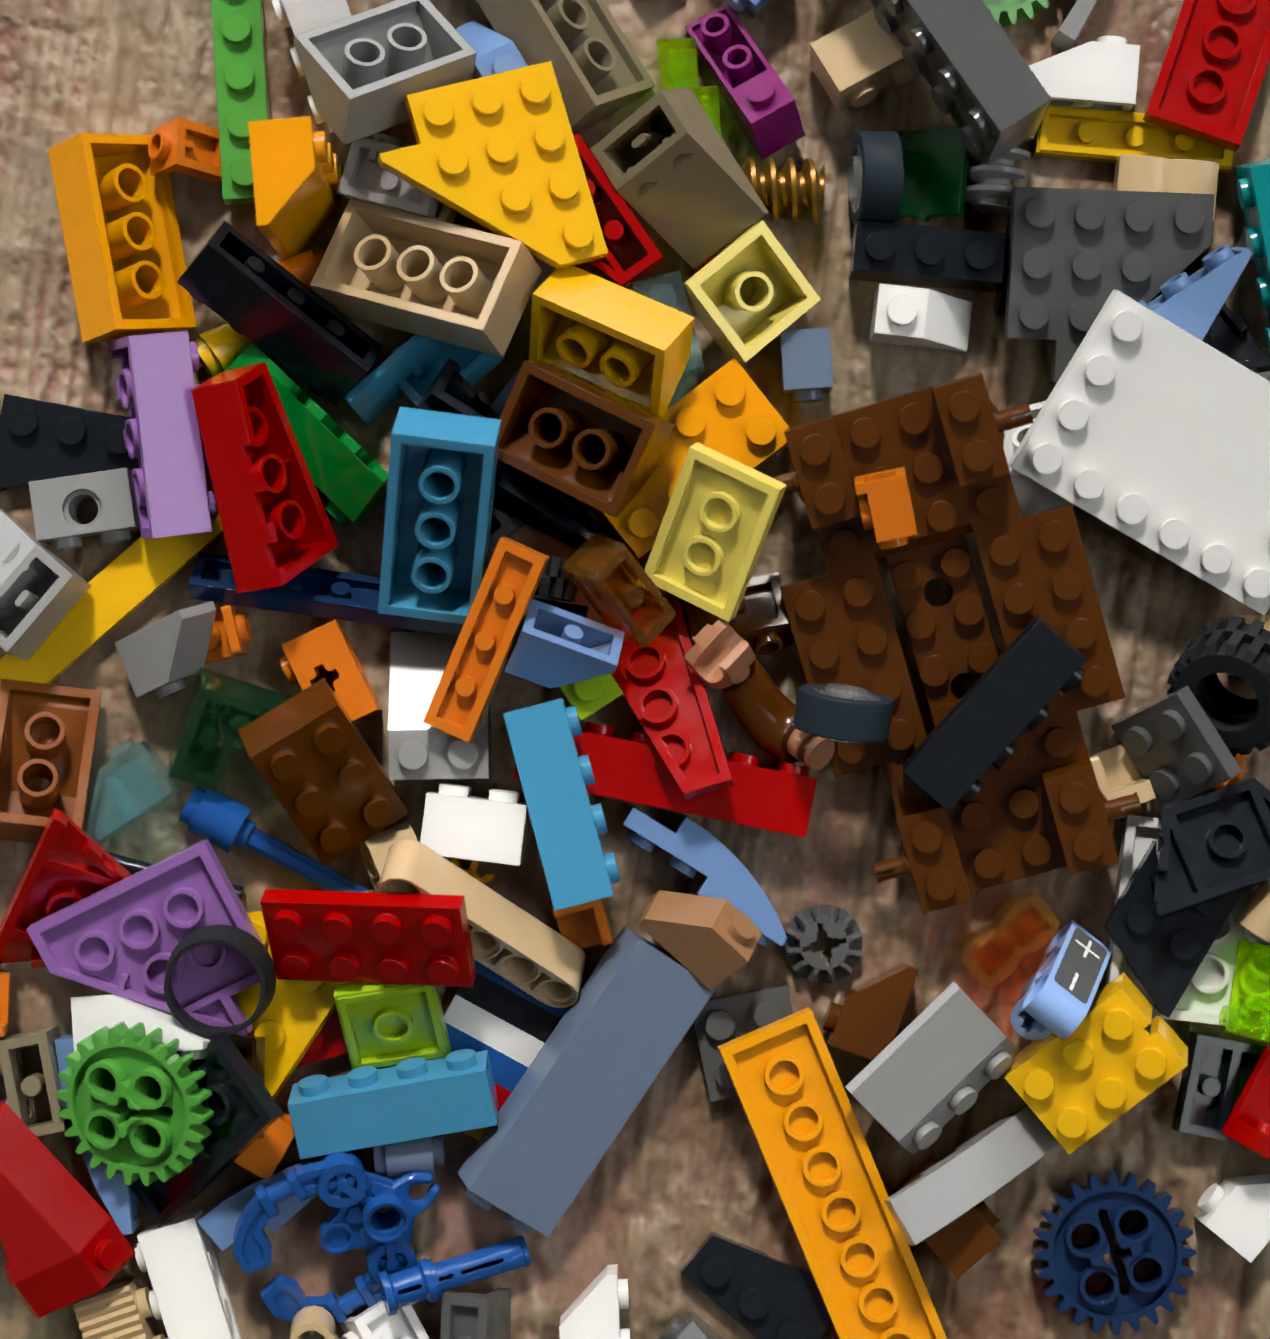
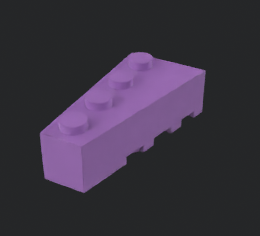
M188 331L133 335L108 341L110 359L120 358L122 368L119 372V380L114 382L117 401H122L124 408L129 409L130 419H126L123 430L125 447L131 459L138 458L139 468L132 469L131 480L141 537L161 538L212 532L211 521L215 520L217 515L216 501L213 492L207 491L205 471H209L203 441H201L200 427L191 392L195 388L193 372L198 371L199 355L195 342H189Z

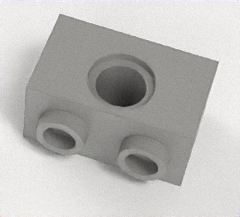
M126 467L28 482L36 540L45 544H52L53 551L82 548V539L100 536L102 544L132 540L131 532L140 531L131 480L132 470ZM93 498L98 505V514L92 522L82 524L77 517V508L83 500Z

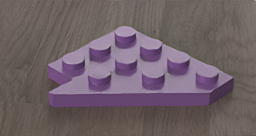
M208 839L200 841L36 921L26 929L51 974L169 1013L171 1011L164 994L167 963L175 946L186 935L198 928L209 925H229L247 931L263 944ZM205 944L189 950L177 961L171 972L172 989L178 1003L191 1017L204 1024L217 1027L234 1026L248 1020L235 994L260 981L256 969L246 956L226 945ZM252 1025L236 1033V1035L244 1037L250 1034L253 1029Z

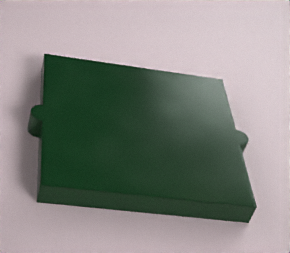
M931 125L928 130L897 131L901 139L904 163L903 194L898 218L918 217L922 221L929 222L932 217L963 216L970 152L961 141L959 136L960 129H940L935 125Z

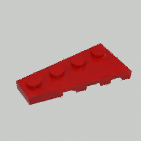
M680 602L608 624L607 626L625 632L618 665L615 672L611 673V675L624 693L623 696L686 800L735 786L705 683L690 669L684 659V656L693 647V643Z

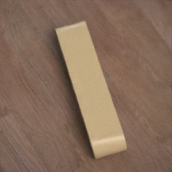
M399 840L392 843L388 849L378 893L464 895L473 955L476 961L548 1006L566 1008L578 1001L586 959L584 951L579 946L424 844L413 840Z

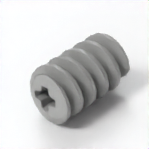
M1034 135L1031 136L1030 138H1028V139L1025 140V141L1033 140V139H1034ZM1016 146L988 165L985 164L979 154L974 156L970 153L969 163L973 166L968 168L967 184L971 186L966 187L965 204L978 212L1008 217V214H1011V206L1007 205V200L1012 199V187H1014L1011 185V180L1025 179L1027 176L1026 171L1014 166L1015 161L1028 160L1031 153Z

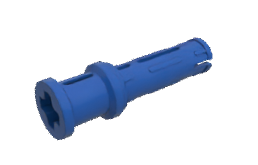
M520 1235L514 1239L473 1250L469 1253L433 1263L431 1259L427 1260L424 1258L417 1261V1266L388 1275L386 1271H381L377 1273V1280L388 1316L397 1314L398 1308L424 1300H427L429 1304L437 1302L438 1298L442 1297V1292L481 1281L514 1269L531 1266V1260L525 1239Z

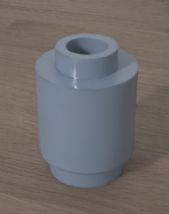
M444 1135L373 1147L375 1173L377 1175L387 1174L389 1179L400 1178L412 1172H431L433 1176H436L437 1165H446Z

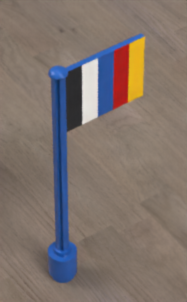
M197 786L179 816L178 820L188 825L187 831L203 840L208 839L211 844L227 853L234 846L241 849L246 846L327 891H369L366 887L325 865L323 866L322 863L257 829V823L250 820L253 812L251 808L212 787L207 791ZM474 959L476 977L473 986L459 987L444 1014L451 1052L459 1049H472L475 1052L488 1050L500 1110L569 1007L556 1008L540 1002ZM488 1127L462 1132L479 1141Z

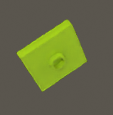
M355 982L334 985V1000L352 1070L362 1066H374L375 1068L394 1066L405 1059L421 1057L425 1060L443 1058L451 1053L450 1040L437 986Z

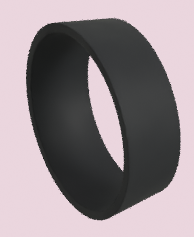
M229 925L201 927L181 939L169 957L164 979V994L171 1013L184 1027L196 1034L213 1037L224 1031L230 1036L247 1028L267 1010L276 988V971L267 949L256 937L247 931ZM205 944H221L238 950L249 959L259 977L260 998L254 1013L247 1021L228 1027L211 1026L194 1019L181 1007L172 989L171 972L177 961L186 952Z

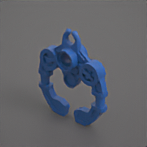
M346 1152L327 1155L319 1162L309 1163L297 1168L291 1167L285 1171L286 1177L268 1187L263 1183L255 1187L256 1194L245 1206L235 1227L233 1255L245 1274L266 1268L271 1263L272 1247L271 1241L263 1229L270 1218L280 1214L277 1204L295 1194L301 1201H304L311 1194L319 1193L320 1199L327 1205L336 1207L331 1215L324 1219L319 1226L322 1248L331 1254H341L347 1250L366 1248L365 1256L369 1271L365 1275L361 1274L354 1278L357 1288L339 1298L334 1291L324 1296H307L297 1280L286 1275L276 1276L260 1290L261 1298L273 1316L285 1321L292 1322L293 1317L299 1310L315 1305L328 1310L335 1322L338 1321L339 1324H343L344 1321L348 1320L349 1314L366 1305L371 1307L382 1299L377 1280L378 1272L386 1271L389 1275L417 1266L411 1241L414 1219L416 1215L427 1210L435 1202L441 1188L438 1184L430 1185L428 1192L422 1198L411 1197L409 1189L415 1183L430 1184L434 1179L431 1172H412L403 1175L397 1180H392L364 1171L362 1161L354 1154ZM382 1207L392 1208L385 1213H375L376 1210Z

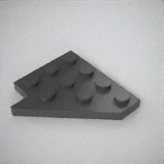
M1012 187L1004 338L1053 340L1050 382H1058L1113 289L1122 292L1137 302L1144 300L1147 304L1161 291V285L1180 274L1211 245L1214 194Z

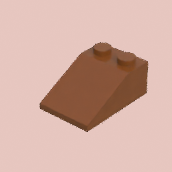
M1 679L0 840L38 844L53 809L61 810L85 832L101 705V690Z

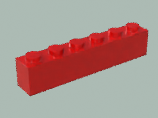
M586 722L584 731H582L583 735L574 737L578 756L588 754L596 784L586 786L589 794L806 838L818 781L816 778L807 777L808 767L779 761L778 770L758 767L760 757L731 751L728 764L735 786L686 800L647 734L634 731L633 740L630 741L613 737L615 727ZM515 764L513 778L520 779L517 765Z

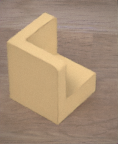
M1122 743L1089 755L1098 787L1106 796L1107 801L1134 794L1135 792L1138 794L1140 804L1156 799L1150 779H1142L1139 769Z

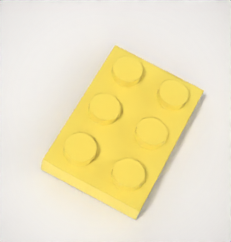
M696 442L691 445L641 579L730 622L737 615L787 485L703 444Z

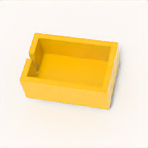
M1124 972L1095 994L1085 1018L1069 1037L1061 1040L1052 1033L1043 1040H1034L1013 1058V1065L1004 1076L1068 1154H1071L1188 1066V1047L1160 1014L1152 1019L1153 1006ZM1149 1024H1151L1150 1033L1145 1028Z

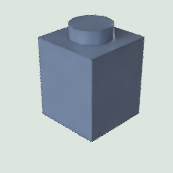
M830 328L784 330L778 335L781 396L793 395V403L822 401V394L830 393L833 389Z

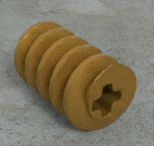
M746 157L742 171L764 206L770 207L774 221H779L784 208L789 207L793 221L799 222L804 208H809L813 222H819L824 204L825 162L820 173H817L813 159L807 158L801 171L797 172L794 159L787 157L781 171H777L774 158L767 157L761 171H758L754 157Z

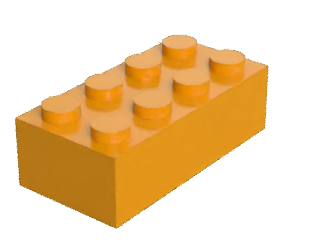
M735 357L667 409L663 419L675 424L655 471L620 516L614 518L598 510L623 543L630 548V552L638 562L651 553L691 445L698 442L755 470L788 446L784 431L790 427Z

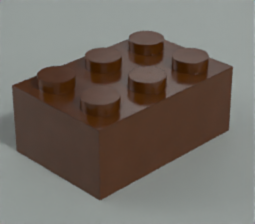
M325 678L238 730L249 758L323 866L409 814L394 784L389 780L385 770Z

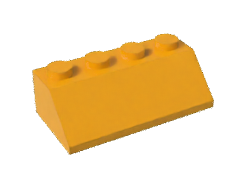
M311 116L248 122L257 226L282 259L301 253L338 209L337 191L343 174V165L338 163L337 153H333L332 144L327 142L325 131H318Z
M79 133L48 149L82 343H101L126 336L179 332L197 327L192 296L177 283L180 276L186 270V263L170 174L161 178L150 175L151 158L148 155V143L151 135Z

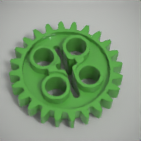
M123 1021L110 1029L104 1026L78 1042L76 1044L77 1050L66 1056L65 1060L69 1067L60 1072L58 1078L66 1083L67 1086L56 1092V1097L68 1102V1107L58 1112V1117L71 1119L73 1126L68 1128L64 1134L66 1137L79 1136L81 1142L75 1152L81 1154L89 1150L93 1154L90 1162L92 1169L104 1162L107 1164L106 1172L108 1179L111 1180L123 1171L126 1185H131L141 1178L144 1186H149L158 1178L165 1182L176 1173H180L193 1163V1158L203 1152L204 1147L200 1142L211 1135L212 1131L202 1123L214 1116V1111L202 1106L201 1102L210 1097L212 1091L198 1088L196 1082L206 1074L204 1071L191 1072L188 1066L194 1058L193 1053L182 1057L176 1053L180 1042L178 1038L165 1045L162 1043L163 1033L161 1028L158 1027L146 1035L143 1022H138L128 1029ZM154 1079L159 1083L161 1089L156 1085Z

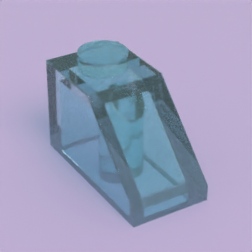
M131 738L124 741L106 754L110 762L98 770L86 834L99 845L182 790L150 741H140L137 744Z

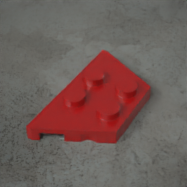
M53 809L1 922L0 971L2 963L31 961L32 968L46 967L26 929L32 923L132 875L61 810Z

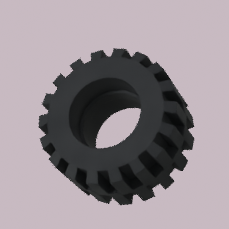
M1233 617L1229 624L1222 618L1213 621L1209 628L1204 626L1197 632L1169 674L1167 683L1171 686L1167 691V695L1188 685L1229 751L1237 749L1239 755L1251 754L1254 747L1262 751L1270 745V632L1264 629L1265 622L1254 619L1250 625L1245 623L1244 617ZM1217 673H1229L1243 679L1251 686L1257 698L1248 699L1231 693L1222 685Z

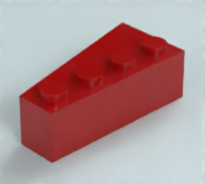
M261 362L220 372L191 390L238 594L283 586L339 546L266 362Z

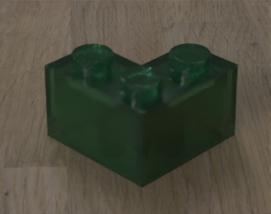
M200 668L169 754L168 777L217 792L232 748L246 751L238 730L292 698V696Z

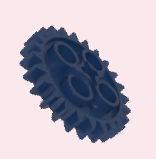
M1112 1169L1107 1170L1104 1183H1100L1092 1172H1088L1087 1187L1083 1189L1073 1180L1068 1181L1072 1196L1066 1199L1055 1192L1052 1196L1059 1206L1057 1211L1041 1210V1214L1050 1223L1048 1228L1038 1227L1033 1230L1038 1238L1045 1241V1245L1031 1249V1253L1035 1258L1046 1261L1034 1269L1036 1276L1043 1279L1051 1278L1042 1288L1044 1294L1047 1297L1060 1294L1054 1306L1060 1313L1073 1307L1071 1320L1077 1326L1089 1316L1090 1328L1095 1333L1100 1331L1104 1321H1108L1114 1335H1119L1122 1321H1127L1135 1332H1139V1317L1146 1315L1154 1324L1159 1323L1155 1308L1161 1305L1172 1312L1175 1308L1168 1298L1169 1294L1173 1292L1185 1295L1187 1292L1177 1281L1178 1277L1193 1276L1194 1274L1190 1267L1182 1263L1183 1258L1196 1255V1250L1189 1245L1181 1243L1182 1240L1187 1239L1193 1234L1192 1229L1186 1225H1176L1184 1217V1211L1180 1207L1166 1210L1173 1197L1166 1191L1153 1197L1156 1184L1150 1179L1144 1181L1137 1188V1176L1130 1171L1127 1172L1122 1183H1119L1118 1177ZM1101 1209L1107 1212L1111 1237L1122 1248L1117 1251L1116 1255L1128 1285V1292L1126 1294L1120 1293L1116 1268L1105 1256L1110 1252V1247L1098 1217V1212ZM1129 1210L1140 1211V1225L1131 1232L1120 1231L1119 1221L1121 1216ZM1085 1223L1093 1225L1094 1234L1089 1243L1080 1246L1071 1243L1072 1231L1076 1226ZM1143 1258L1154 1259L1155 1268L1150 1277L1142 1280L1133 1278V1268L1139 1260ZM1095 1272L1107 1273L1108 1281L1102 1291L1098 1293L1085 1291L1086 1279Z

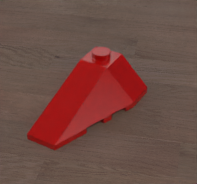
M0 1102V1240L8 1262L3 1267L8 1283L34 1317L41 1318L103 1290L136 1252L107 1212L6 1103Z

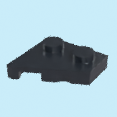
M1191 1031L1188 1042V1066L1182 1072L1172 1129L1178 1132L1225 1140L1228 1136L1221 1133L1267 1045Z

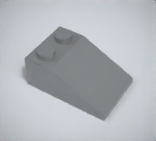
M426 631L391 632L388 713L389 780L483 779L492 777L491 698L475 736L469 743L423 722L458 636Z

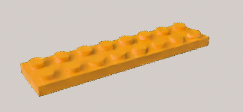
M807 1007L717 1046L838 1339H947L908 1242L884 1202L889 1196L812 1010Z

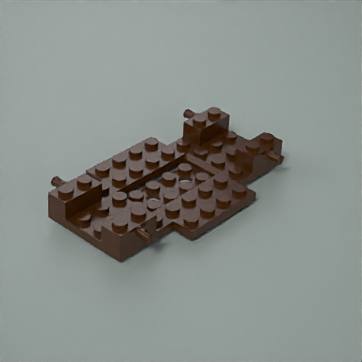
M982 372L787 428L784 434L791 455L790 472L772 477L787 485L783 495L797 492V495L805 504L812 530L815 529L827 573L780 586L807 683L832 684L864 689L890 697L894 702L889 737L886 741L880 743H855L833 740L835 751L830 762L835 777L883 764L896 808V821L903 844L902 856L873 863L875 874L877 873L878 883L907 875L917 890L923 914L972 901L971 892L1063 867L1068 866L1069 873L1072 875L1117 863L1119 859L1112 837L1113 820L1143 813L1137 792L1107 801L1106 796L1098 787L1077 714L1079 710L1126 697L1072 504H1066L1022 517L1003 449L1004 431L1034 424L1032 414L1011 419L1014 416L1031 412L1030 406L1027 402L1026 404L998 412L996 406L989 399ZM905 467L918 535L909 536V543L891 549H879L874 529L864 530L859 500L868 499L867 493L856 495L855 477ZM973 532L1006 648L1038 614L1083 653L1086 661L1081 668L1085 671V674L1067 694L1059 690L1046 704L1051 711L1035 730L1030 732L1025 727L1013 740L1012 743L1017 748L1000 768L996 769L991 765L978 779L983 785L970 802L965 806L957 802L950 811H947L903 772V762L927 737V733L877 559L887 557L920 677L936 727L960 700L951 691L950 685L954 677L961 673H970L979 679L998 658L964 534ZM933 578L946 579L953 588L952 598L942 606L932 605L924 597V587Z

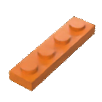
M505 536L499 539L423 720L424 723L468 743L473 740L550 559L549 556Z

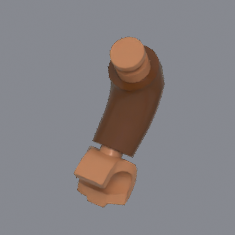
M721 618L713 625L706 624L693 638L694 646L684 656L685 662L690 669L712 689L722 690L741 725L766 753L787 763L804 762L807 767L816 771L825 767L834 754V741L796 729L793 725L796 705L774 684L756 659L748 642L738 635L727 621Z

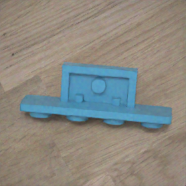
M415 334L407 342L396 347L391 356L369 375L364 376L344 399L365 423H370L403 393L417 407L449 358L460 365L459 374L473 387L501 363L505 357L491 355Z

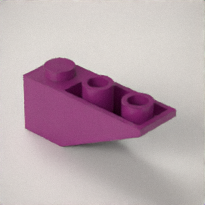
M727 3L685 26L689 38L736 121L762 159L805 136L795 99Z

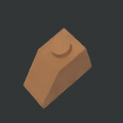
M659 890L653 895L638 922L647 933L709 990L749 962L762 935V931L753 924L752 920L746 914L741 913L727 899Z

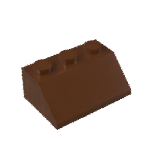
M524 360L499 418L501 420L497 459L614 518H618L655 471L675 424L547 362Z

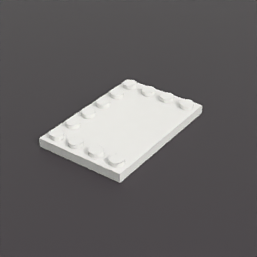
M1113 289L1035 418L1034 424L1031 425L1008 463V466L1253 610L1265 615L1270 607V381L1122 292Z

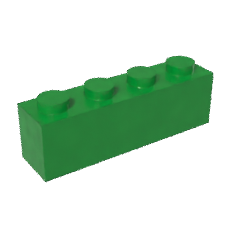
M252 342L225 371L266 362L314 484L327 497L322 503L324 508L342 525L350 519L357 526H360L386 499L388 472Z

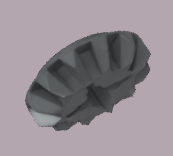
M826 904L808 907L799 912L787 927V939L784 943L786 958L793 970L810 982L834 983L850 975L862 957V933L854 918L841 908ZM821 923L822 929L826 931L829 938H844L845 942H840L838 946L830 949L831 956L829 957L830 964L826 965V961L822 958L819 951H811L810 949L803 951L802 948L810 946V943L817 941V932H819L817 924Z

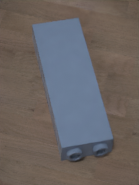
M624 926L579 992L578 1001L568 1008L499 1110L498 1125L490 1126L486 1129L457 1172L467 1187L465 1195L485 1210H490L493 1205L506 1212L505 1219L522 1232L529 1234L533 1228L549 1237L716 988L714 987L709 990L676 958L627 926Z

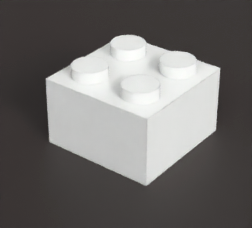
M443 783L439 784L438 791L426 793L420 843L443 857L516 866L522 864L525 854L529 811L527 803L520 801L521 792L492 789L489 790L488 797L471 795L472 786Z

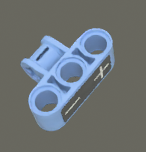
M1068 921L1048 945L1037 971L1022 987L1021 999L1016 1003L1011 1012L1010 1022L1013 1029L1022 1037L1035 1041L1043 1040L1052 1033L1061 1040L1069 1037L1080 1025L1090 1009L1112 950L1075 921Z

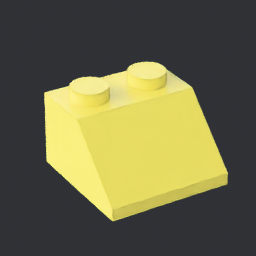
M763 220L758 221L684 283L700 322L728 359L735 357L737 361L745 363L821 300Z

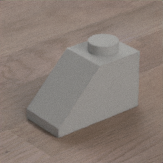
M213 601L178 610L114 642L136 698L154 692L157 693L159 700L173 696L187 689L185 680L203 672L216 615Z

